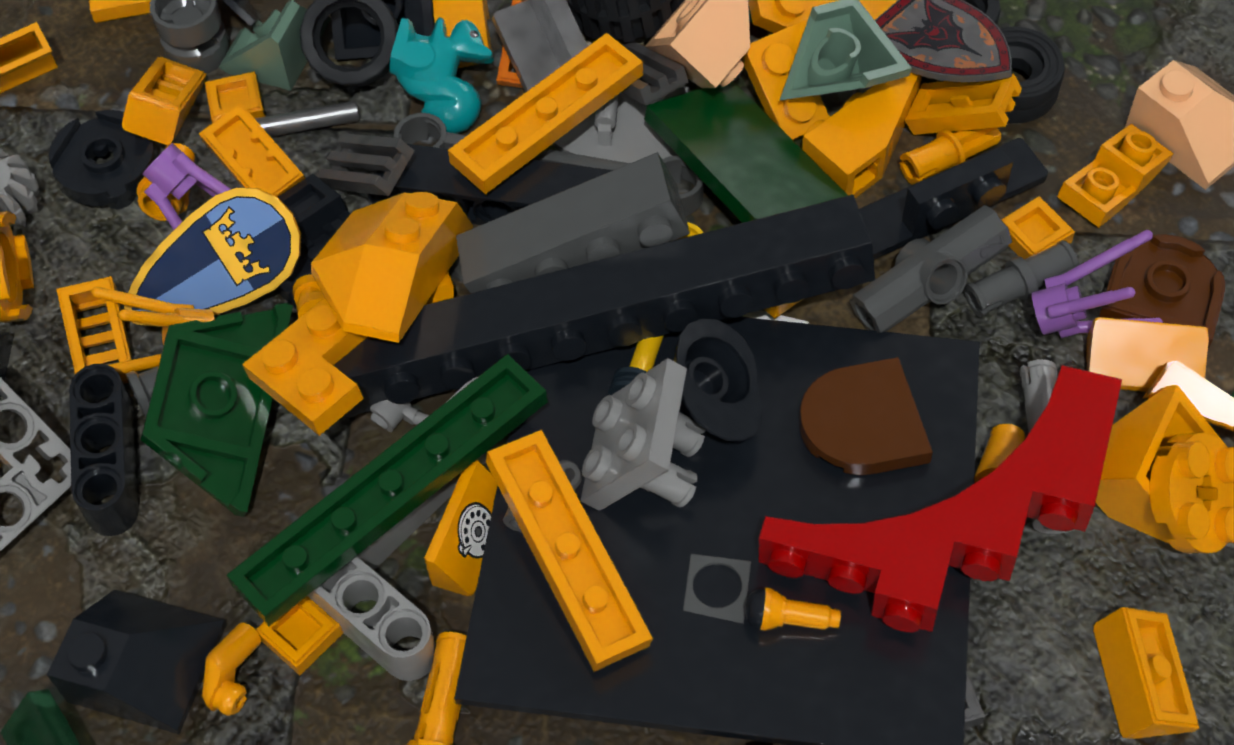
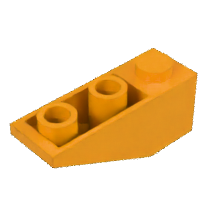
M910 72V75L907 77L872 86L864 93L857 92L845 102L842 109L826 120L816 121L807 129L802 139V150L848 196L854 195L855 198L882 179L906 125L904 120L920 89L922 76Z

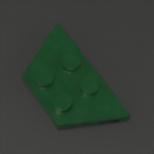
M287 303L274 305L272 310L242 315L241 312L220 315L210 322L194 320L169 325L140 439L236 516L244 517L248 511L273 399L249 379L242 364L288 328L293 305Z

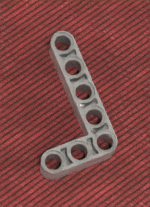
M473 378L472 380H470L469 382H467V383H466L464 386H462L453 396H455L458 392H460L462 389H464L467 385H469V384H470L472 381H474L476 378ZM507 436L488 451L503 446L506 443ZM487 452L477 459L482 465L486 463ZM461 473L308 595L312 601L341 625L342 631L347 637L387 672L400 680L413 681L427 675L431 671L436 645L429 620L425 614L374 570L451 497ZM373 600L377 602L374 608L368 612L361 614L351 612L354 605L360 601ZM412 636L421 639L418 645L411 650L397 651L393 649L396 642L402 638Z

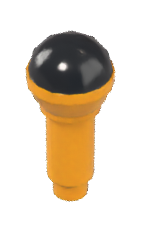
M768 587L751 592L744 605L745 616L748 622L753 627L762 631L774 629L778 626L782 627L783 624L826 630L828 627L839 628L841 610L831 609L829 605L787 600L786 596H782L779 592Z

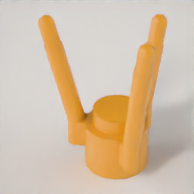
M94 287L91 291L95 298L148 310L135 311L123 309L119 312V318L123 321L162 326L163 345L169 325L194 320L199 322L215 320L212 310L194 309V306L190 304H173L101 287ZM161 354L109 364L108 366L113 367L119 375L133 370L137 372L159 366Z

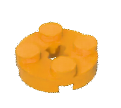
M1187 433L1173 436L1166 442L1174 444L1171 446L1168 454L1157 455L1152 466L1149 485L1152 514L1156 524H1167L1170 533L1175 539H1166V541L1177 551L1182 553L1218 552L1227 543H1234V447H1227L1219 437L1210 433Z

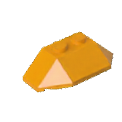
M404 192L353 211L311 262V273L325 299L337 313V320L344 332L399 343L459 256L456 235L473 229V224L457 202L438 199L436 195L428 192Z

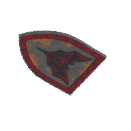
M898 0L875 19V22L911 66V72L914 74L935 79L939 82H983L1012 77V58L1004 34L989 16L963 0Z

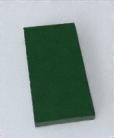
M733 81L725 87L719 84L716 88H701L649 104L646 108L644 120L742 223L848 196Z

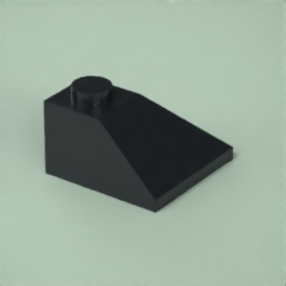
M114 589L72 620L47 676L68 703L180 734L204 679L206 657L220 642L227 624L225 620Z

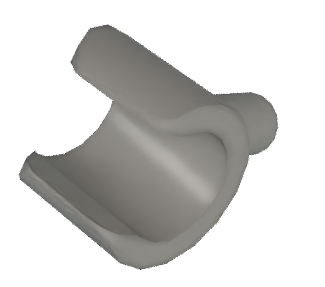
M384 400L370 407V410L373 412L371 420L389 432H392L402 419L412 425H418L429 416L420 412L419 409L412 407L410 402L396 404Z

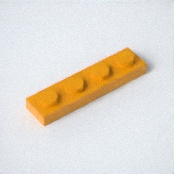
M605 33L448 149L450 164L484 194H487L642 77L643 61L608 33Z
M539 430L488 451L486 464L593 671L595 672L650 647L653 637L543 431Z

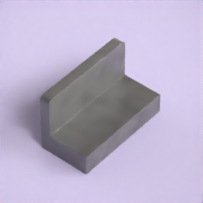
M527 0L494 12L492 22L525 92L588 47L566 0Z

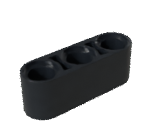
M92 364L75 374L69 388L71 491L75 503L93 531L103 536H116L133 526L139 512L135 408L119 373L113 367L106 364ZM109 397V398H107L105 401L96 403V402H98L99 400H101L102 398ZM112 445L106 451L97 453L101 448ZM114 495L107 503L97 505L104 497Z

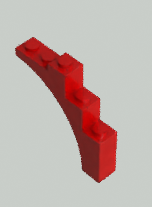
M1062 365L1048 405L1030 433L990 474L956 496L914 513L867 523L810 524L765 516L759 536V563L768 565L773 572L785 577L799 578L804 574L827 580L833 588L842 592L858 594L865 590L875 593L872 616L881 618L887 626L899 631L917 632L919 629L932 632L949 566L960 568L967 576L981 581H994L996 579L1010 581L1026 517L1039 520L1043 526L1057 531H1070L1073 529L1086 531L1096 503L1122 379Z

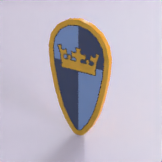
M233 188L217 194L191 213L161 242L142 265L128 293L173 304H190L194 306V309H210L213 311L214 316L246 305L277 289L292 275L301 255V232L295 217L278 197L259 188ZM124 305V309L127 310L148 311ZM132 322V323L137 324V325H146V326L161 327V326H157V325H149V324H141V323H138V322Z

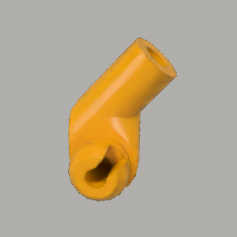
M239 623L208 653L205 661L202 698L211 711L219 710L226 716L237 714L246 702V688L239 683H235L236 670L261 644L259 633L247 623Z

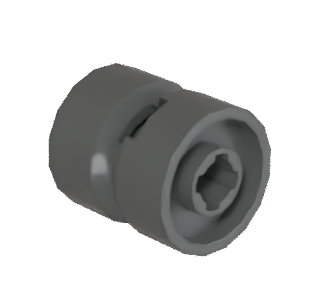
M217 0L150 1V14L156 31L160 36V42L166 59L204 71L206 74L219 68L230 48V42L224 22L221 19Z

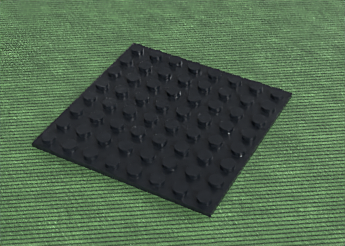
M748 317L720 320L734 328L746 340L754 355L762 405V425L755 436L742 442L726 441L710 434L706 430V432L701 434L705 436L702 446L691 457H686L680 451L672 449L670 462L697 474V482L692 484L696 486L695 493L684 507L679 508L663 497L642 488L634 490L601 511L581 502L653 637L650 647L595 672L523 533L512 530L504 524L503 517L508 504L497 485L454 697L455 704L784 745H964L970 577L964 574L960 568L949 566L933 631L919 629L917 632H903L887 626L881 618L872 616L875 593L865 590L858 594L842 592L833 588L827 580L804 574L799 578L785 577L773 572L768 565L759 563V536L765 516L810 524L867 523L914 513L954 497L973 485L975 475L979 341L893 332L878 333L873 330ZM681 332L664 335L653 368L667 358L673 360L676 355L678 337ZM638 342L629 346H619L581 356L574 360L561 361L527 370L526 372L547 390L548 403L510 432L507 436L506 444L542 430L558 461L569 460L574 462L579 467L582 475V466L592 448L596 428L592 424L594 412L600 401L608 395V390L616 370L630 366ZM899 357L933 451L931 463L870 475H851L843 472L844 468L831 464L821 457L816 458L812 455L803 442L799 427L802 400L811 384L822 375L838 368ZM680 408V411H679L680 413H682V414H684V415L690 417L689 414L685 413V412ZM583 475L581 479V484L575 490V493L579 500H581L585 477H583ZM691 554L751 561L747 597L756 589L768 587L779 592L782 596H786L787 600L829 605L831 609L841 610L839 628L828 627L826 630L783 624L782 627L778 626L774 629L762 631L753 627L748 622L746 616H744L743 624L683 611ZM710 565L701 569L693 581V590L696 597L703 604L714 608H721L732 604L739 597L742 589V583L738 574L733 569L724 565Z

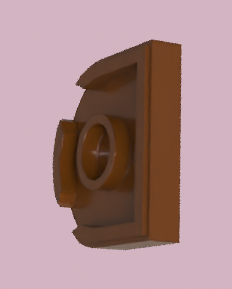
M1153 235L1150 241L1116 259L1107 285L1106 292L1132 287L1135 289V296L1101 306L1099 317L1114 319L1160 318L1163 323L1206 327L1209 334V349L1214 338L1224 298L1225 279L1222 272L1217 270L1210 259L1204 255L1206 250L1197 243L1175 235Z
M899 357L829 371L815 380L806 391L801 404L799 427L804 444L816 458L821 457L831 464L844 468L843 472L851 475H870L931 463L933 451Z

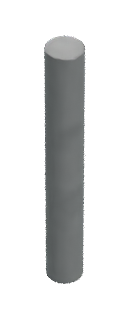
M356 101L255 118L270 137L360 121Z

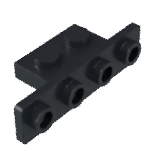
M1016 138L860 208V213L872 241L873 259L899 249L912 240L921 239L965 219L984 205L991 207L1044 183L1048 176V170L1026 142L1021 138Z

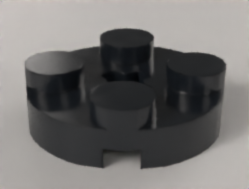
M120 110L95 112L97 119L88 120L82 124L79 118L69 122L55 136L48 153L53 177L60 191L71 200L89 206L106 205L111 209L118 210L131 205L135 199V194H137V185L144 177L142 173L159 156L155 142L125 131L122 128L124 111ZM108 152H113V158L106 163L96 164L93 160L95 156L104 157Z

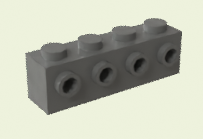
M656 152L456 235L463 284L470 293L671 242L690 234L678 186L659 153Z

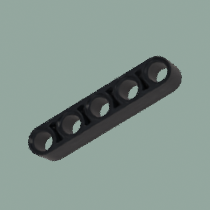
M408 144L415 151L390 195L384 196L368 193V198L374 204L404 192H428L436 195L438 199L457 202L472 224L483 225L613 170L530 160L487 194H484L450 164L448 149ZM378 170L374 174L383 177L386 171Z

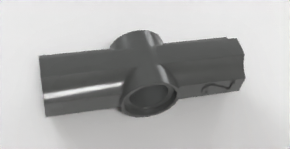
M984 205L931 242L926 239H915L908 242L900 250L893 268L852 295L853 298L849 301L854 314L859 318L866 330L881 333L888 331L930 301L936 304H947L955 300L966 286L968 275L1003 252L1013 242L1008 227L1001 221L996 211Z

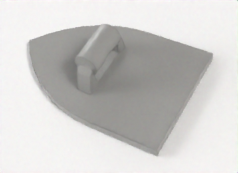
M681 87L653 103L688 93V87ZM619 93L552 144L561 152L626 163L635 162L656 152L659 153L662 159L678 156L644 120L647 106L623 93Z

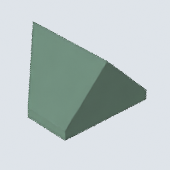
M290 0L286 3L281 13L277 9L273 10L272 14L263 24L257 20L252 27V30L255 32L254 34L247 28L241 29L219 68L231 75L255 71L258 82L291 91L307 63V59L301 49L300 27L307 8L299 6L294 0ZM328 17L324 22L320 34L321 36L323 35L326 27L328 26L331 17Z
M839 0L812 7L780 100L868 88L910 75L912 68L859 0Z

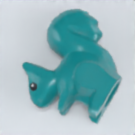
M402 18L390 55V73L396 76L398 82L409 95L425 102L422 113L437 116L445 124L447 132L457 134L468 130L475 123L482 105L479 92L475 87L456 77L460 62L491 64L494 58L492 51L484 46L478 28L471 21L462 20L458 22L453 28L450 37H448L444 19L438 18L431 36H423L415 32L413 23L408 18Z

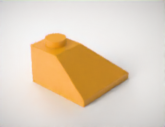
M1178 385L1166 386L1112 425L1096 498V504L1109 518L1168 543L1166 539L1175 538L1170 533L1167 524H1156L1150 505L1149 485L1154 461L1157 455L1168 454L1171 446L1174 444L1166 442L1175 435L1210 433L1219 437Z

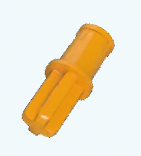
M998 128L965 130L953 133L949 130H943L930 143L903 153L900 156L902 161L899 162L901 171L910 184H916L965 162V159L998 144L1002 138L1001 132Z

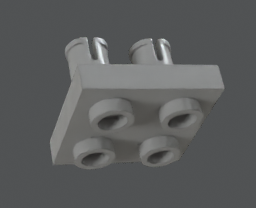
M667 358L648 372L638 374L631 383L613 395L605 396L600 401L592 419V424L596 427L592 448L582 466V475L585 477L581 502L601 511L639 488L651 491L679 508L684 507L691 500L696 486L692 484L697 482V474L670 462L673 448L680 451L686 457H691L697 453L705 437L701 434L706 432V429L694 419L679 412L687 368Z

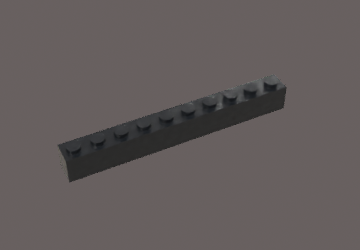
M849 195L424 305L399 343L367 337L334 365L358 384L364 398L342 418H350L360 413L371 411L370 407L373 404L384 400L396 404H404L418 398L460 389L473 378L479 377L507 354L527 371L561 361L574 360L581 356L619 346H629L646 338L682 332L688 324L699 319H715L720 321L728 318H737L747 313L786 303H795L805 298L840 289H849L859 284L875 281L871 238L854 195Z

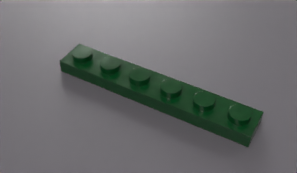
M507 354L229 572L227 577L230 584L268 626L272 625L548 403L547 390Z

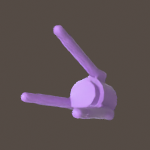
M173 143L142 173L152 183L144 193L158 205L173 230L182 223V220L167 198L170 193L180 200L195 184L212 197L231 190L228 186L197 166Z
M1144 230L1064 274L1044 279L1046 289L1032 292L1033 306L1042 334L1047 335L1059 332L1060 337L1064 338L1079 333H1089L1093 320L1078 321L1087 318L1086 310L1134 297L1135 289L1126 287L1082 298L1079 286L1068 288V285L1150 241L1153 233L1150 230ZM1127 318V319H1125V320H1136V321H1147V322L1163 323L1162 319H1160V318H1141V319H1140V318Z

